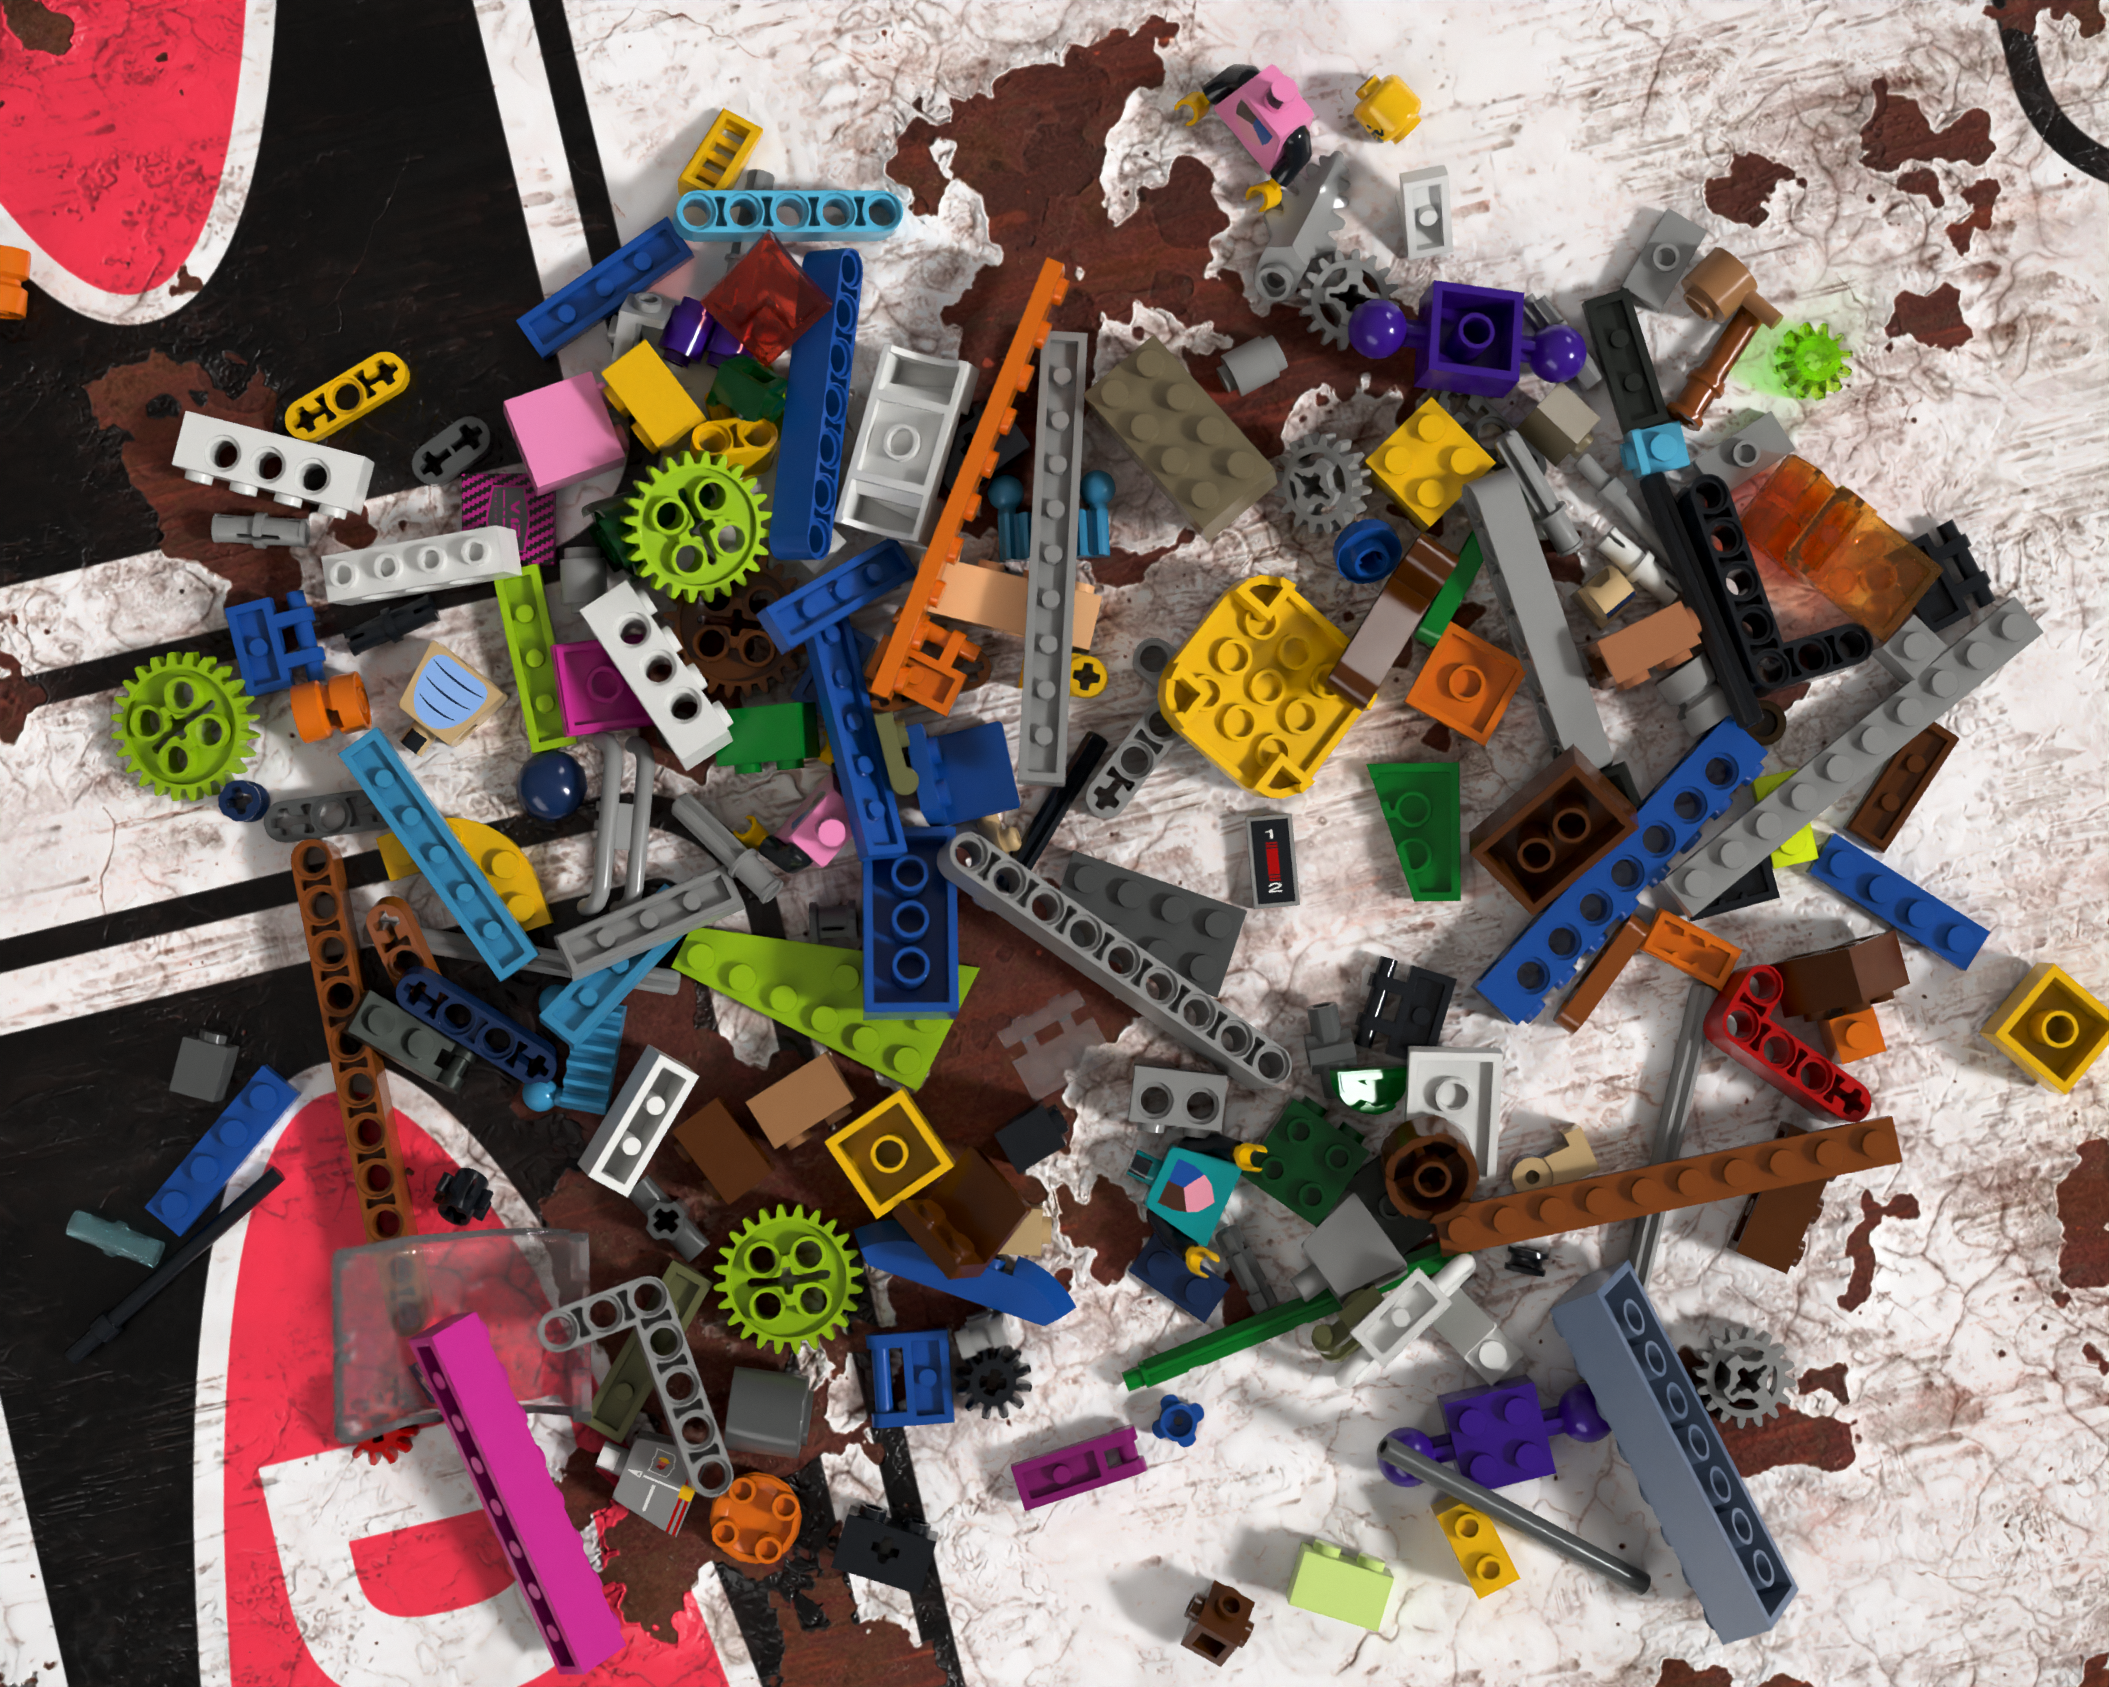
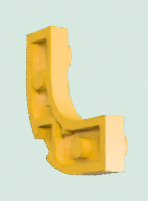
M444 818L525 932L554 923L537 873L529 858L513 840L494 828L477 821ZM394 832L375 838L390 882L422 872Z

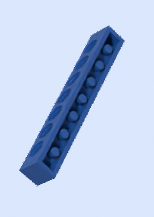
M1729 716L1707 729L1642 800L1643 804L1636 807L1639 829L1541 909L1470 987L1510 1024L1518 1025L1522 1020L1526 1024L1530 1023L1545 1007L1546 1004L1541 999L1553 986L1560 990L1575 975L1577 969L1573 967V964L1584 953L1588 956L1593 955L1605 943L1608 935L1604 931L1615 919L1623 922L1637 908L1640 902L1635 897L1644 887L1648 885L1654 888L1666 877L1671 870L1667 865L1668 861L1678 851L1684 855L1699 841L1702 834L1698 829L1709 817L1715 821L1727 811L1733 803L1729 795L1740 783L1747 787L1761 774L1765 767L1760 762L1769 752L1744 729L1737 727L1736 722ZM1712 759L1720 761L1725 767V778L1719 785L1711 783L1706 776V766ZM1680 793L1688 794L1694 801V812L1687 819L1681 818L1674 809L1675 799ZM1651 826L1659 829L1664 839L1661 849L1655 853L1648 851L1643 844V834ZM1620 860L1627 862L1632 869V879L1623 887L1618 886L1611 876L1614 864ZM1588 894L1595 895L1601 902L1599 916L1591 921L1585 919L1580 912V903ZM1562 928L1570 936V946L1564 953L1558 955L1550 949L1548 940L1550 934L1555 929ZM1526 962L1534 963L1539 970V979L1530 988L1522 987L1517 979L1519 967Z

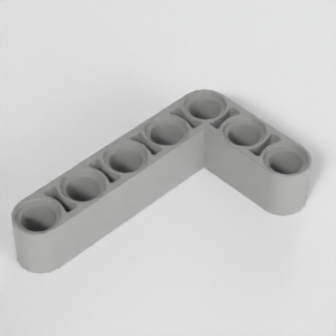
M652 1276L640 1277L551 1310L541 1318L536 1328L537 1340L541 1347L553 1353L568 1351L633 1326L690 1486L699 1495L707 1497H717L727 1492L732 1485L733 1469L669 1290L663 1281ZM650 1285L659 1293V1304L653 1311H643L635 1304L634 1294L639 1286ZM604 1301L613 1306L616 1316L611 1326L600 1328L591 1322L589 1312L592 1305L596 1302ZM561 1318L568 1322L571 1327V1335L566 1343L555 1345L547 1340L544 1329L549 1320ZM657 1329H666L675 1338V1347L666 1356L656 1354L650 1346L651 1335ZM674 1373L686 1375L691 1382L690 1393L683 1400L671 1398L666 1391L667 1380ZM691 1417L703 1420L707 1428L706 1437L696 1445L689 1444L682 1436L683 1424ZM707 1462H715L722 1469V1481L714 1489H705L698 1480L699 1469Z

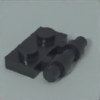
M1953 519L1936 527L1944 542L1943 545L1936 548L1929 534L1925 533L1882 556L1913 614L1934 634L1971 614L1963 599L1966 595L1972 594L1979 609L1996 600L1988 586L1992 582L1985 569L1980 571L1968 549L1972 545L1966 533L1960 534ZM1949 557H1952L1964 579L1958 584L1954 583L1943 562Z
M1380 956L1376 972H1371L1367 985L1371 986L1364 1012H1358L1355 1025L1359 1026L1354 1044L1372 1049L1376 1032L1389 1035L1384 1053L1407 1060L1408 1046L1437 1047L1457 979L1411 965L1406 982L1393 979L1398 961ZM1389 992L1401 995L1394 1022L1381 1018Z

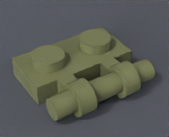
M1374 1285L1370 1286L1366 1291L1362 1288L1352 1293L1343 1302V1310L1337 1314L1340 1320L1334 1325L1321 1324L1314 1328L1311 1336L1312 1343L1326 1361L1330 1363L1342 1362L1358 1347L1362 1346L1350 1332L1385 1300Z

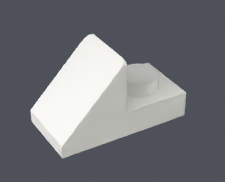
M1445 164L1399 173L1400 191L1395 193V200L1408 260L1453 252L1449 174Z
M1459 1287L1448 1298L1453 1304L1432 1325L1479 1375L1492 1386L1524 1354Z

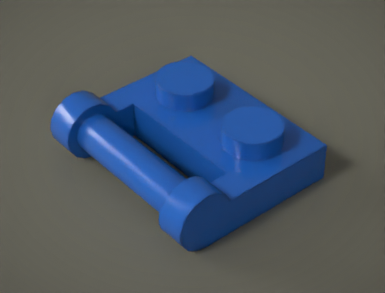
M948 1328L896 1332L881 1331L865 1334L866 1349H871L875 1397V1411L871 1413L873 1428L955 1422ZM902 1347L907 1409L895 1410L889 1348Z

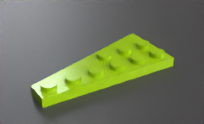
M701 927L687 934L671 968L916 1091H919L954 1019L863 1020L862 950ZM958 965L959 1009L980 967Z

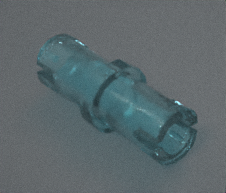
M76 1210L73 1213L66 1229L67 1236L103 1249V1254L113 1258L116 1255L123 1256L151 1268L157 1266L165 1249V1242L130 1230L125 1222L117 1220L115 1223H112L81 1210Z

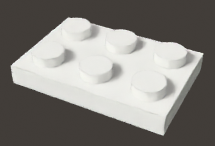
M1408 1046L1404 1122L1430 1115L1446 1118L1448 1122L1457 1126L1468 1139L1480 1175L1477 1185L1496 1186L1503 1052L1501 1048ZM1433 1166L1425 1168L1427 1173L1433 1172L1436 1169Z

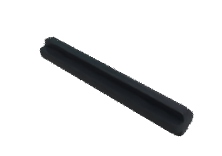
M1093 731L1086 733L1066 766L1065 786H1054L1022 837L1020 849L1014 851L1011 855L1013 859L1030 871L1107 748L1108 741ZM999 875L996 884L1009 892L1007 879L1003 875Z

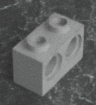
M1134 1063L1128 1120L1137 1122V1130L1144 1132L1164 1133L1165 1125L1183 1127V1136L1206 1138L1211 1134V1131L1221 1132L1228 1076L1223 1073ZM1153 1086L1162 1088L1167 1094L1166 1105L1157 1112L1147 1111L1141 1105L1142 1093L1147 1088ZM1205 1092L1212 1097L1213 1106L1206 1116L1195 1117L1188 1112L1187 1101L1192 1094Z

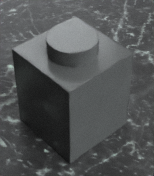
M200 1029L199 1035L183 1036L169 1091L210 1102L225 1100L240 1046L226 1043L228 1035L207 1029Z

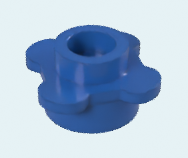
M1173 1394L1164 1396L1160 1401L1162 1411L1159 1419L1152 1424L1153 1434L1159 1439L1167 1437L1172 1441L1178 1442L1181 1447L1193 1445L1196 1441L1194 1433L1197 1423L1204 1418L1202 1406L1198 1403L1187 1404L1181 1402ZM1179 1416L1182 1418L1183 1421L1180 1425L1174 1423L1175 1417Z

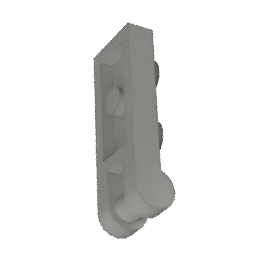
M987 1308L966 1316L967 1322H965V1325L960 1327V1331L954 1332L960 1354L963 1359L977 1355L978 1351L994 1346L996 1349L1009 1344L1010 1326L1004 1312L994 1314L992 1308Z

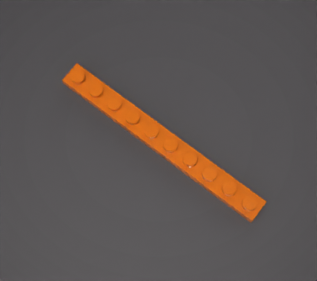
M1048 257L1045 260L870 689L874 696L891 702L894 693L902 695L912 671V669L905 667L912 649L918 652L921 650L929 630V625L924 624L923 621L929 607L937 609L947 586V582L942 581L941 577L947 563L955 565L959 558L965 539L958 536L964 521L972 522L977 514L982 496L976 494L982 477L990 479L1000 455L999 452L994 451L999 435L1008 436L1012 428L1017 410L1011 408L1016 393L1017 391L1025 393L1030 384L1035 367L1029 365V361L1035 347L1043 350L1047 342L1052 323L1046 320L1052 305L1060 307L1067 293L1070 281L1064 279L1065 267L1061 262Z

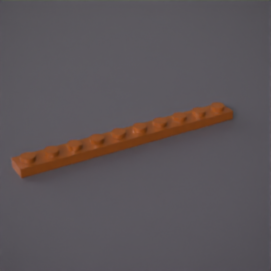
M1887 1115L1472 1201L1469 1207L1454 1219L1436 1223L1435 1228L1441 1256L1447 1257L1897 1164L1903 1161L1893 1116Z

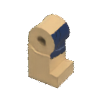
M1608 565L1598 571L1569 597L1596 629L1600 631L1633 604L1631 600L1636 596V592L1628 580L1614 566Z
M1573 1124L1560 1130L1559 1132L1564 1143L1538 1155L1524 1154L1514 1159L1509 1166L1508 1172L1512 1186L1518 1192L1578 1180L1600 1170L1581 1126Z

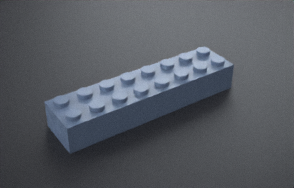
M1629 1259L1581 1277L1549 1309L1553 1316V1325L1557 1333L1565 1339L1573 1354L1578 1374L1589 1385L1596 1399V1408L1599 1415L1604 1421L1608 1422L1617 1440L1620 1456L1626 1463H1629L1638 1480L1639 1491L1643 1500L1654 1511L1660 1523V1530L1664 1541L1673 1548L1682 1566L1685 1582L1690 1588L1694 1589L1703 1606V1613L1708 1626L1715 1630L1722 1645L1771 1631L1799 1591V1588Z

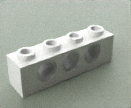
M185 411L172 465L186 471L184 479L212 486L213 479L216 478L230 482V491L252 497L257 496L259 489L274 493V502L301 509L302 501L320 505L318 513L345 520L347 512L361 516L375 464L365 456ZM234 445L237 449L236 461L233 465L222 468L219 462L221 451L227 446ZM280 457L282 461L280 474L273 479H266L263 472L265 463L270 458ZM324 468L327 473L325 485L319 490L311 491L308 486L310 473L315 469Z
M498 525L321 556L328 602L348 606L522 576L516 530Z
M625 580L579 610L585 622L686 771L733 741L727 727L734 722L719 700L711 704L702 690L708 684L695 664L692 662L685 667L677 655V652L683 649L670 627L667 625L660 630L651 615L656 613L657 609L643 588L634 592L628 581ZM641 627L647 630L644 640L640 643L630 645L624 642L625 634L630 629ZM665 664L672 667V673L665 681L653 682L649 679V674L655 666ZM683 702H693L698 705L697 712L693 717L687 720H680L674 717V712L678 705Z

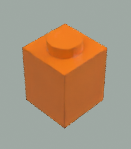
M1873 1006L1868 1010L1844 1015L1843 1010L1833 1012L1830 1017L1816 1020L1828 1059L1832 1063L1843 1065L1887 1051Z

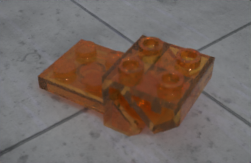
M1788 454L1739 515L1747 542L1798 583L1810 585L1853 621L1865 627L1880 642L1885 643L1944 570L1876 515L1878 511L1852 490L1843 485L1836 488L1823 471L1795 454Z

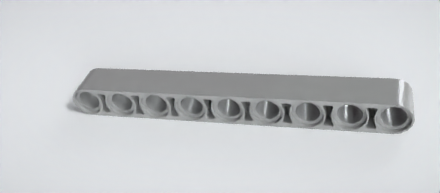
M965 832L957 835L939 850L937 866L940 873L946 879L1251 1090H1263L1285 1082L1290 1076L1292 1060L1289 1053L1282 1046L982 836L974 832ZM956 847L964 848L970 854V867L962 866L955 857ZM995 874L1003 875L1009 883L1008 894H1003L996 889L994 885ZM1033 900H1037L1045 906L1047 910L1046 921H1042L1034 915L1032 911ZM1072 926L1082 931L1085 937L1083 947L1077 946L1070 937ZM1110 952L1116 954L1122 962L1120 974L1114 972L1108 964ZM1147 979L1153 980L1158 985V1000L1148 995L1146 990ZM1185 1005L1190 1006L1196 1013L1197 1021L1195 1026L1190 1025L1185 1020L1183 1013ZM1222 1031L1228 1032L1233 1039L1232 1052L1227 1051L1222 1045ZM1260 1056L1269 1063L1270 1075L1268 1078L1264 1077L1258 1068Z

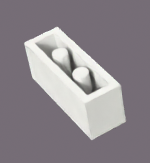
M648 1044L577 1164L587 1176L628 1197L699 1076L687 1065Z

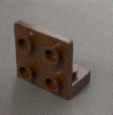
M970 1146L928 1199L902 1200L892 1212V1215L948 1280L980 1277L1030 1214L1032 1208L977 1146Z

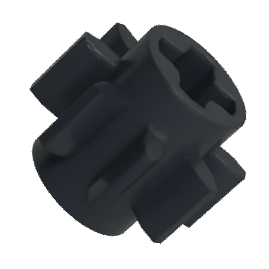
M460 1168L455 1176L447 1172L443 1173L435 1188L437 1193L433 1198V1202L439 1204L438 1212L442 1218L452 1224L464 1226L469 1224L472 1217L483 1221L492 1204L490 1200L494 1192L487 1189L489 1182L483 1174L471 1168Z

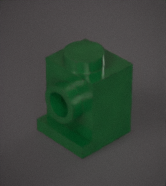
M741 354L721 363L705 403L711 407L723 403L730 408V412L734 416L744 421L757 422L764 418L772 423L779 417L785 406L786 400L782 396L789 381L748 356Z

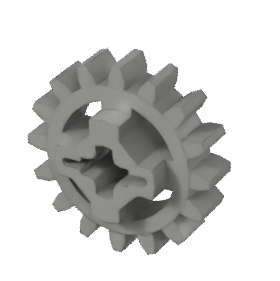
M1354 249L1351 251L1348 260H1345L1342 252L1337 250L1332 253L1331 265L1328 261L1321 258L1315 262L1320 273L1307 272L1304 275V280L1311 287L1310 289H1303L1298 292L1299 298L1308 300V306L1300 310L1299 315L1312 317L1313 322L1306 329L1308 333L1318 329L1323 332L1320 344L1326 345L1334 338L1337 339L1338 351H1343L1347 348L1349 344L1348 322L1351 314L1360 304L1347 311L1346 303L1339 301V298L1333 297L1341 296L1348 289L1351 290V298L1358 299V302L1364 303L1372 299H1384L1399 307V303L1389 300V294L1399 289L1398 284L1386 285L1384 278L1388 276L1391 270L1389 267L1377 271L1374 268L1377 256L1372 255L1363 262L1360 261L1359 249ZM1343 270L1340 276V283L1336 287H1321L1330 274ZM1363 275L1372 282L1377 293L1370 292L1363 282ZM1320 307L1327 308L1335 319L1334 326L1325 319Z
M1319 432L1305 435L1304 440L1292 441L1289 444L1290 453L1279 456L1278 459L1285 466V470L1275 473L1277 480L1283 481V488L1276 490L1274 493L1275 497H1285L1287 503L1281 509L1283 514L1293 511L1296 513L1293 523L1296 527L1308 524L1309 533L1314 534L1325 530L1326 534L1341 530V526L1345 527L1355 523L1354 514L1366 510L1367 506L1360 500V497L1371 494L1372 488L1363 485L1362 478L1369 476L1371 470L1360 469L1358 463L1365 455L1363 452L1354 454L1349 452L1352 444L1349 438L1337 442L1336 433L1334 432L1321 434V436ZM1314 453L1325 454L1320 459L1312 461L1308 459ZM1323 507H1337L1331 513L1321 512Z
M1744 1325L1741 1336H1738L1736 1331L1729 1326L1725 1328V1340L1721 1341L1713 1335L1708 1337L1710 1344L1713 1346L1710 1352L1698 1349L1697 1354L1705 1362L1703 1366L1692 1367V1373L1701 1377L1703 1382L1696 1384L1694 1387L1698 1395H1708L1703 1401L1708 1412L1719 1407L1716 1412V1419L1720 1422L1725 1423L1733 1415V1423L1738 1428H1744L1746 1418H1750L1754 1425L1761 1427L1763 1425L1762 1414L1767 1413L1775 1419L1779 1417L1778 1411L1775 1408L1778 1401L1783 1404H1790L1791 1400L1783 1391L1785 1387L1796 1386V1381L1785 1376V1372L1791 1370L1795 1365L1790 1359H1780V1356L1786 1350L1783 1344L1777 1342L1769 1347L1772 1335L1763 1330L1755 1338L1754 1328ZM1753 1347L1759 1349V1351H1753L1748 1356L1737 1354L1733 1349ZM1720 1362V1363H1721L1720 1379H1718V1380L1715 1382V1380H1714L1715 1370H1716V1367H1717L1718 1363ZM1741 1368L1749 1371L1747 1376L1751 1381L1745 1386L1739 1382L1740 1377L1737 1374ZM1773 1371L1772 1384L1769 1391H1767L1768 1375ZM1739 1398L1750 1399L1754 1404L1740 1407L1728 1403L1730 1401L1734 1403Z

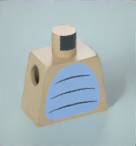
M433 640L399 701L398 707L415 719L399 741L420 757L423 756L437 737L449 746L457 747L501 708L511 696L445 645Z

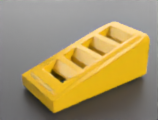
M723 108L678 178L679 195L682 197L686 193L696 190H733L763 135V128ZM724 130L744 139L743 144L740 145L723 136ZM717 146L734 155L733 160L715 152L714 148ZM706 163L722 170L724 174L720 176L705 168Z

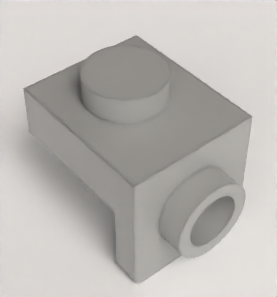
M629 293L619 310V315H613L610 321L607 342L614 344L611 361L616 362L640 343L643 325L664 329L671 316L673 304L662 301L659 296L652 293Z

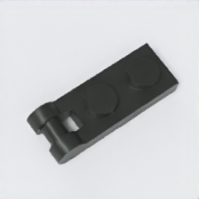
M371 990L364 991L342 1031L452 1094H458L464 1083L461 1077L467 1066H473L478 1057V1054ZM440 1051L451 1057L445 1070L434 1064Z

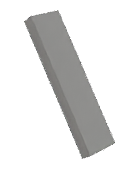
M722 865L554 936V941L574 982L744 909V902L733 879L728 875L727 867Z

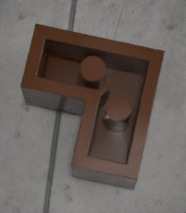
M1895 930L1855 938L1827 949L1793 955L1769 965L1774 967L1783 979V992L1779 1002L1784 1018L1803 1015L1804 1022L1832 1016L1830 1009L1842 1007L1844 1015L1872 1008V1004L1894 999L1893 990L1910 984Z

